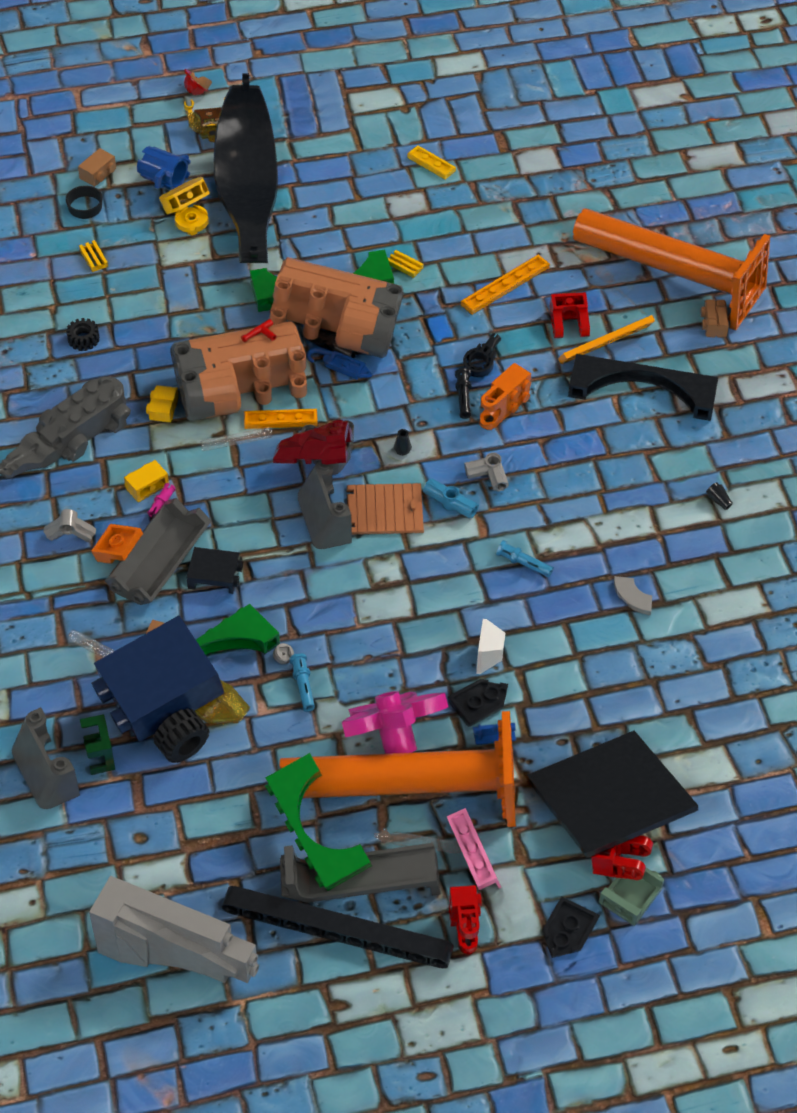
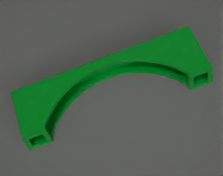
M385 249L368 252L366 261L353 273L394 284V276ZM267 268L250 270V283L258 312L271 310L274 301L273 293L277 276L268 272Z
M249 603L247 606L238 609L229 618L223 619L214 628L208 629L196 641L205 655L227 649H251L261 651L265 655L280 644L279 632Z

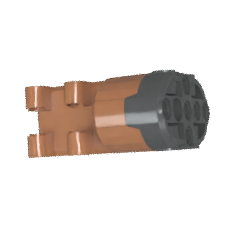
M287 257L283 261L275 282L274 301L269 319L273 321V324L284 323L286 320L304 324L303 336L311 340L318 337L320 329L336 332L335 340L337 347L384 358L387 356L392 341L404 289L397 284Z
M291 321L273 324L268 329L277 335L274 341L259 333L248 339L247 342H243L241 336L254 329L251 328L174 342L170 348V353L186 418L189 421H196L238 413L241 408L240 394L254 392L257 403L267 405L272 401L271 388L289 385L293 397H305L307 394V378L304 372L306 369V353L296 325Z

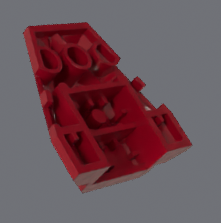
M334 420L332 423L314 428L313 430L296 433L292 437L281 440L276 447L273 463L295 464L299 462V459H304L306 464H312V460H321L322 464L326 465L346 463L348 458L346 442H351L352 430L349 427L348 421Z

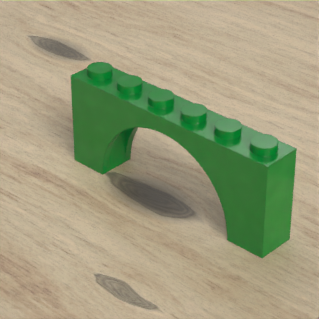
M308 753L265 777L268 782L265 787L270 796L275 795L278 802L275 805L280 814L285 813L288 819L285 821V824L290 833L295 831L298 837L295 839L300 851L305 850L308 857L304 859L310 870L315 868L318 874L315 876V879L320 888L325 886L326 890L329 891L372 867V864L361 844L347 849H331L319 845L305 833L300 819L301 802L309 786L322 776L311 754Z

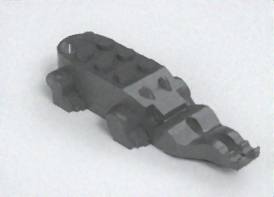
M108 376L90 380L82 386V389L52 409L44 411L36 426L37 432L26 434L21 440L20 445L0 463V474L10 479L27 470L45 468L61 457L64 460L67 459L74 462L84 455L90 439L104 430L110 433H117L127 426L126 419L131 412L130 408L126 405L123 384L118 379Z

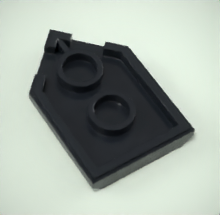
M479 679L447 696V699L464 723L470 727L503 709L508 684L501 682L497 684L488 682L489 680Z
M561 896L542 930L551 958L581 951L600 915Z

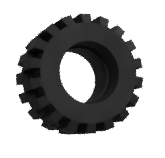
M184 709L164 720L156 730L153 740L154 744L169 762L179 763L190 758L202 748L209 737L210 730L193 709Z

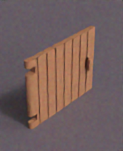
M421 483L347 485V492H354V494L347 495V506L351 512V526H355L352 527V535L424 533Z

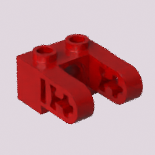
M586 292L551 294L549 307L553 337H564L563 320L577 319L580 337H589L590 323Z
M640 835L591 856L593 874L641 880L646 870L645 864L637 859L620 856L621 854L649 856L653 847V841L646 836Z
M476 885L450 887L449 893L451 927L456 926L458 947L465 954L474 953L478 947L479 917L481 916L480 906H482L481 893H477ZM465 939L470 940L471 946H467Z

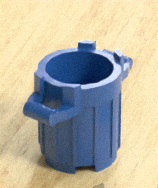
M155 146L146 147L142 151L145 153L142 160L138 159L137 172L144 179L154 182V187L157 189L165 187L172 190L182 185L185 178L187 179L190 175V172L187 171L188 164L191 163L189 155L177 156Z

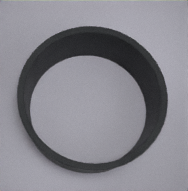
M78 186L68 192L65 200L69 212L74 217L87 219L100 213L103 196L100 190L95 187ZM80 197H93L99 201L97 206L88 210H78L71 207V203Z

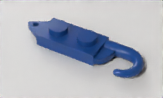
M313 347L307 351L306 357L312 363L314 360L311 358V355L318 353L324 356L323 363L329 369L357 380L358 378L372 377V373L364 362L322 347Z

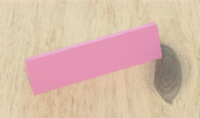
M466 808L446 816L478 889L481 890L494 883L497 884L498 888H501Z

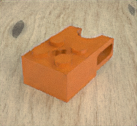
M513 363L491 383V388L481 397V406L485 409L480 415L479 424L481 427L487 430L494 429L511 413H515L522 403L528 401L531 386V373ZM490 416L493 417V421H492V422H486V421H485V420L488 419Z

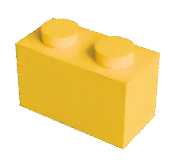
M156 460L145 464L124 477L126 490L138 503L163 489L165 483H169L168 473Z

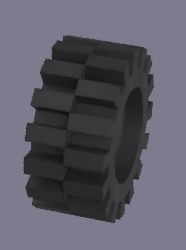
M81 318L82 321L75 319L76 322H70L71 325L68 324L66 329L70 347L73 346L75 350L78 347V351H82V348L87 351L88 347L93 349V345L97 346L100 338L98 325L95 324V321L91 322L88 318L87 321H85V318ZM80 333H88L85 336H78Z

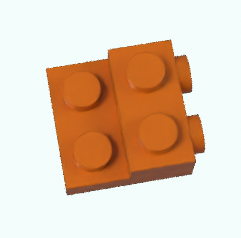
M110 524L91 552L97 562L112 564L115 560L125 561L143 535L141 528Z

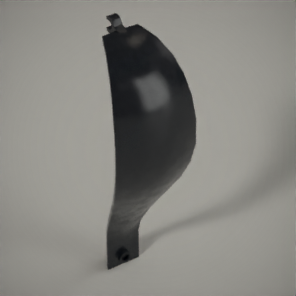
M242 73V85H231L219 114L214 142V180L220 201L237 229L240 263H268L267 230L278 191L276 146L269 111L261 88L258 85H250L249 73Z

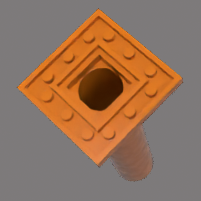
M587 208L579 213L575 221L573 239L577 242L731 294L732 300L729 306L731 308L729 315L730 329H738L766 289L770 235L764 234L760 240L758 239L754 249L749 251L746 260L741 261Z
M502 711V720H498L499 738L498 741H495V749L312 757L322 776L309 786L303 798L497 791V798L501 799L503 819H507V827H516L510 711ZM301 757L280 758L279 767L283 768Z

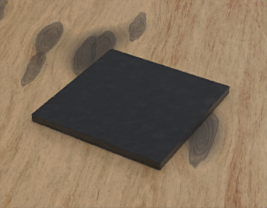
M635 730L527 775L528 782L587 858L698 811V804Z

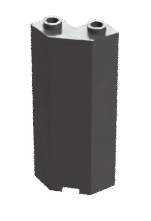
M177 498L167 500L143 530V535L125 561L120 560L105 580L110 590L139 605L151 603L209 526L211 520L200 508L188 511Z

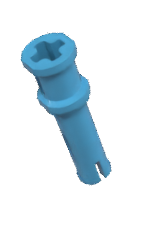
M505 540L500 543L496 552L497 556L502 555L510 559L511 563L518 562L546 577H550L554 567L523 553L521 548H515L507 544Z
M303 653L294 654L289 658L290 664L293 665V678L298 683L303 711L310 712L315 709L309 682L310 669L307 668L306 664L307 655Z

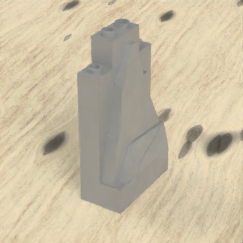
M113 876L109 877L89 911L98 953L118 962L148 967L149 964L179 967L209 976L223 983H226L228 977L248 983L251 976L255 977L258 972L259 964H257L258 954L256 953V945L233 936L230 924Z

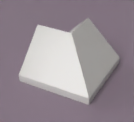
M487 619L482 621L476 674L485 672L501 662L503 658L505 632Z

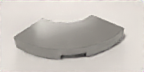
M614 576V588L618 597L632 610L651 615L652 595L641 592L636 587L634 578Z

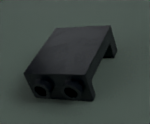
M194 547L186 577L188 589L195 590L197 583L228 587L229 593L234 594L235 587L239 586L240 577L238 573L242 572L243 569L240 553Z

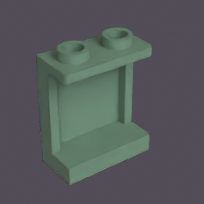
M646 868L641 880L615 878L608 888L605 887L601 892L599 904L635 926L662 891L664 878L659 873Z

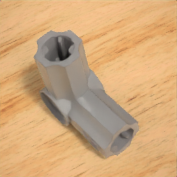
M489 453L483 459L464 463L468 479L488 475L492 489L497 492L504 491L509 486L499 454Z
M64 509L61 511L59 518L44 527L43 532L46 538L51 541L64 534H74L89 542L95 535L96 528L77 518L78 514L76 511Z

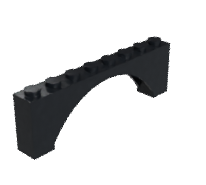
M576 354L568 397L586 400L589 394L607 385L620 382H643L661 387L677 396L691 410L693 418L711 421L718 377Z

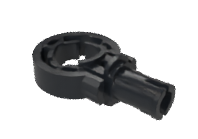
M492 333L487 342L482 344V347L479 343L476 348L470 349L464 355V368L470 370L471 376L483 377L493 370V359L497 354L494 349L501 341V337L498 334ZM482 359L486 364L483 365L484 369H482L481 366L476 367L472 365L471 361Z

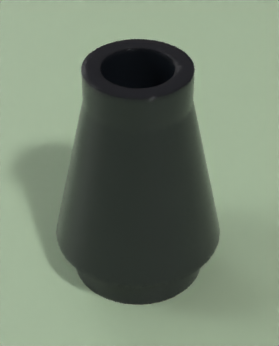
M406 429L398 431L394 443L396 453L403 456L407 455L412 449L409 433Z
M716 482L707 489L708 497L724 510L732 506L733 502L730 500L722 484L719 485Z

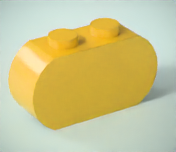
M198 177L161 195L159 200L165 213L171 214L206 197L210 192L204 178Z

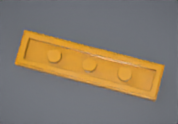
M317 409L244 411L245 429L304 427L305 425L318 427Z

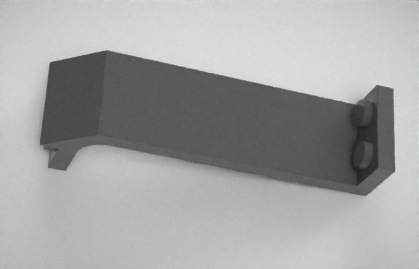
M433 843L365 852L372 867L327 891L325 886L320 888L315 876L318 874L315 868L310 870L306 860L297 857L292 845L284 846V855H281L280 858L281 896L309 903L424 886L430 888L432 896L440 895L438 858Z

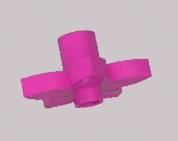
M399 691L383 693L375 697L376 703L348 709L350 717L342 721L345 737L379 729L385 754L412 753L417 750V745L411 724L416 721L417 717L433 714L448 708L445 693H432L417 696L416 692L411 691L404 694H399Z

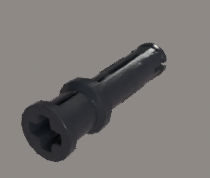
M459 368L455 371V377L457 378L455 387L459 395V416L462 419H467L471 416L469 391L472 387L469 381L471 372L467 368Z

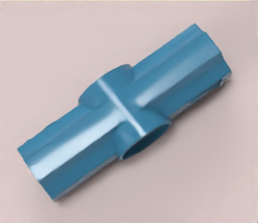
M433 478L429 479L423 488V493L441 502L443 508L449 511L455 510L468 518H473L479 508V504L461 495L458 488L454 486L447 487Z

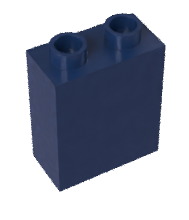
M180 615L94 663L100 677L91 682L96 694L103 704L113 699L118 708L110 712V715L120 733L123 734L131 729L139 742L155 734L158 727L172 714L184 709H193L195 711L224 694L217 671Z

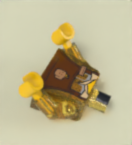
M191 99L190 101L191 106H187L185 101L184 109L188 111L189 127L196 133H199L202 139L215 142L216 128L222 107L197 109L193 112V100Z

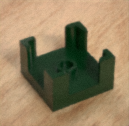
M104 714L80 719L81 728L98 725L99 733L83 736L87 757L90 759L104 756L105 758L104 763L89 766L91 775L116 770Z

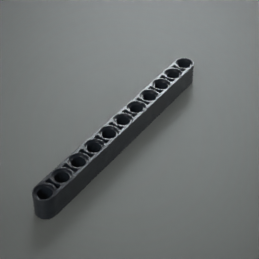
M237 886L228 887L221 906L222 910L232 915L442 969L448 968L454 945L447 940Z

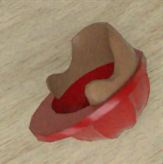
M184 69L186 73L184 85L189 93L200 95L208 92L212 80L203 76L197 78L194 72Z

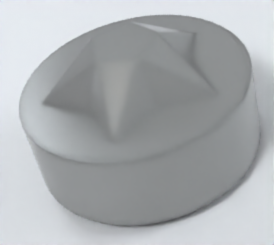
M285 643L279 644L273 651L274 659L280 664L289 663V658L294 655L292 647Z

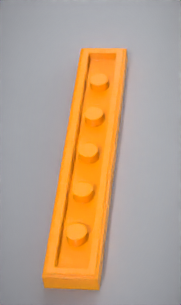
M538 254L461 300V306L473 315L550 267V263Z
M650 315L563 353L558 360L560 364L567 363L575 359L576 354L585 355L645 329L655 319L653 315Z

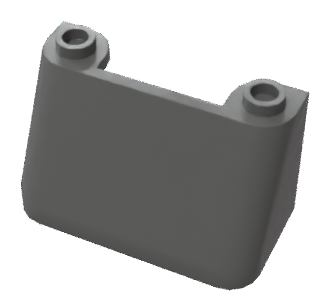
M321 460L315 464L300 488L298 502L313 546L317 549H327L352 543V526L349 507L342 502L331 504L328 495L329 493H334L332 480L334 464H322Z
M40 707L31 711L25 717L11 751L38 806L42 809H51L80 796L75 769L70 760L65 757L50 760L45 751L46 742H51V738L46 727L45 713Z

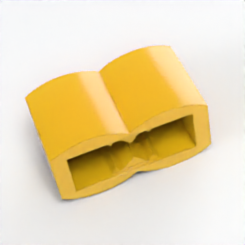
M156 385L150 394L151 401L146 406V414H149V420L172 421L179 399L178 387Z

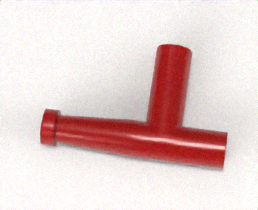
M268 319L247 334L242 335V341L247 342L248 339L259 333L264 334L271 341L276 340L277 335L268 329L273 325V321Z

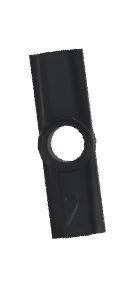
M320 329L316 339L306 338V340L332 352H339L354 359L358 353L337 347L335 340L336 332L329 334Z

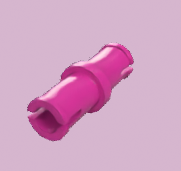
M165 483L160 494L154 498L155 502L147 512L151 518L153 514L156 515L162 505L175 492L176 488L172 484L168 488L170 483Z

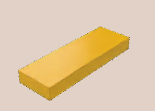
M419 145L407 153L408 159L445 180L456 171L455 166Z

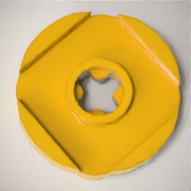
M199 205L187 206L175 213V226L189 235H196L209 224L207 210Z

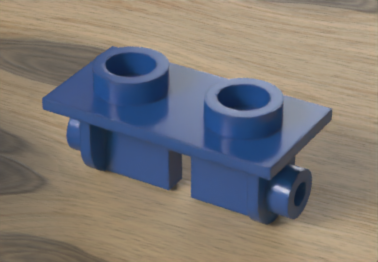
M511 723L512 741H516L515 723ZM479 724L477 727H473L475 744H491L498 741V724L483 726Z

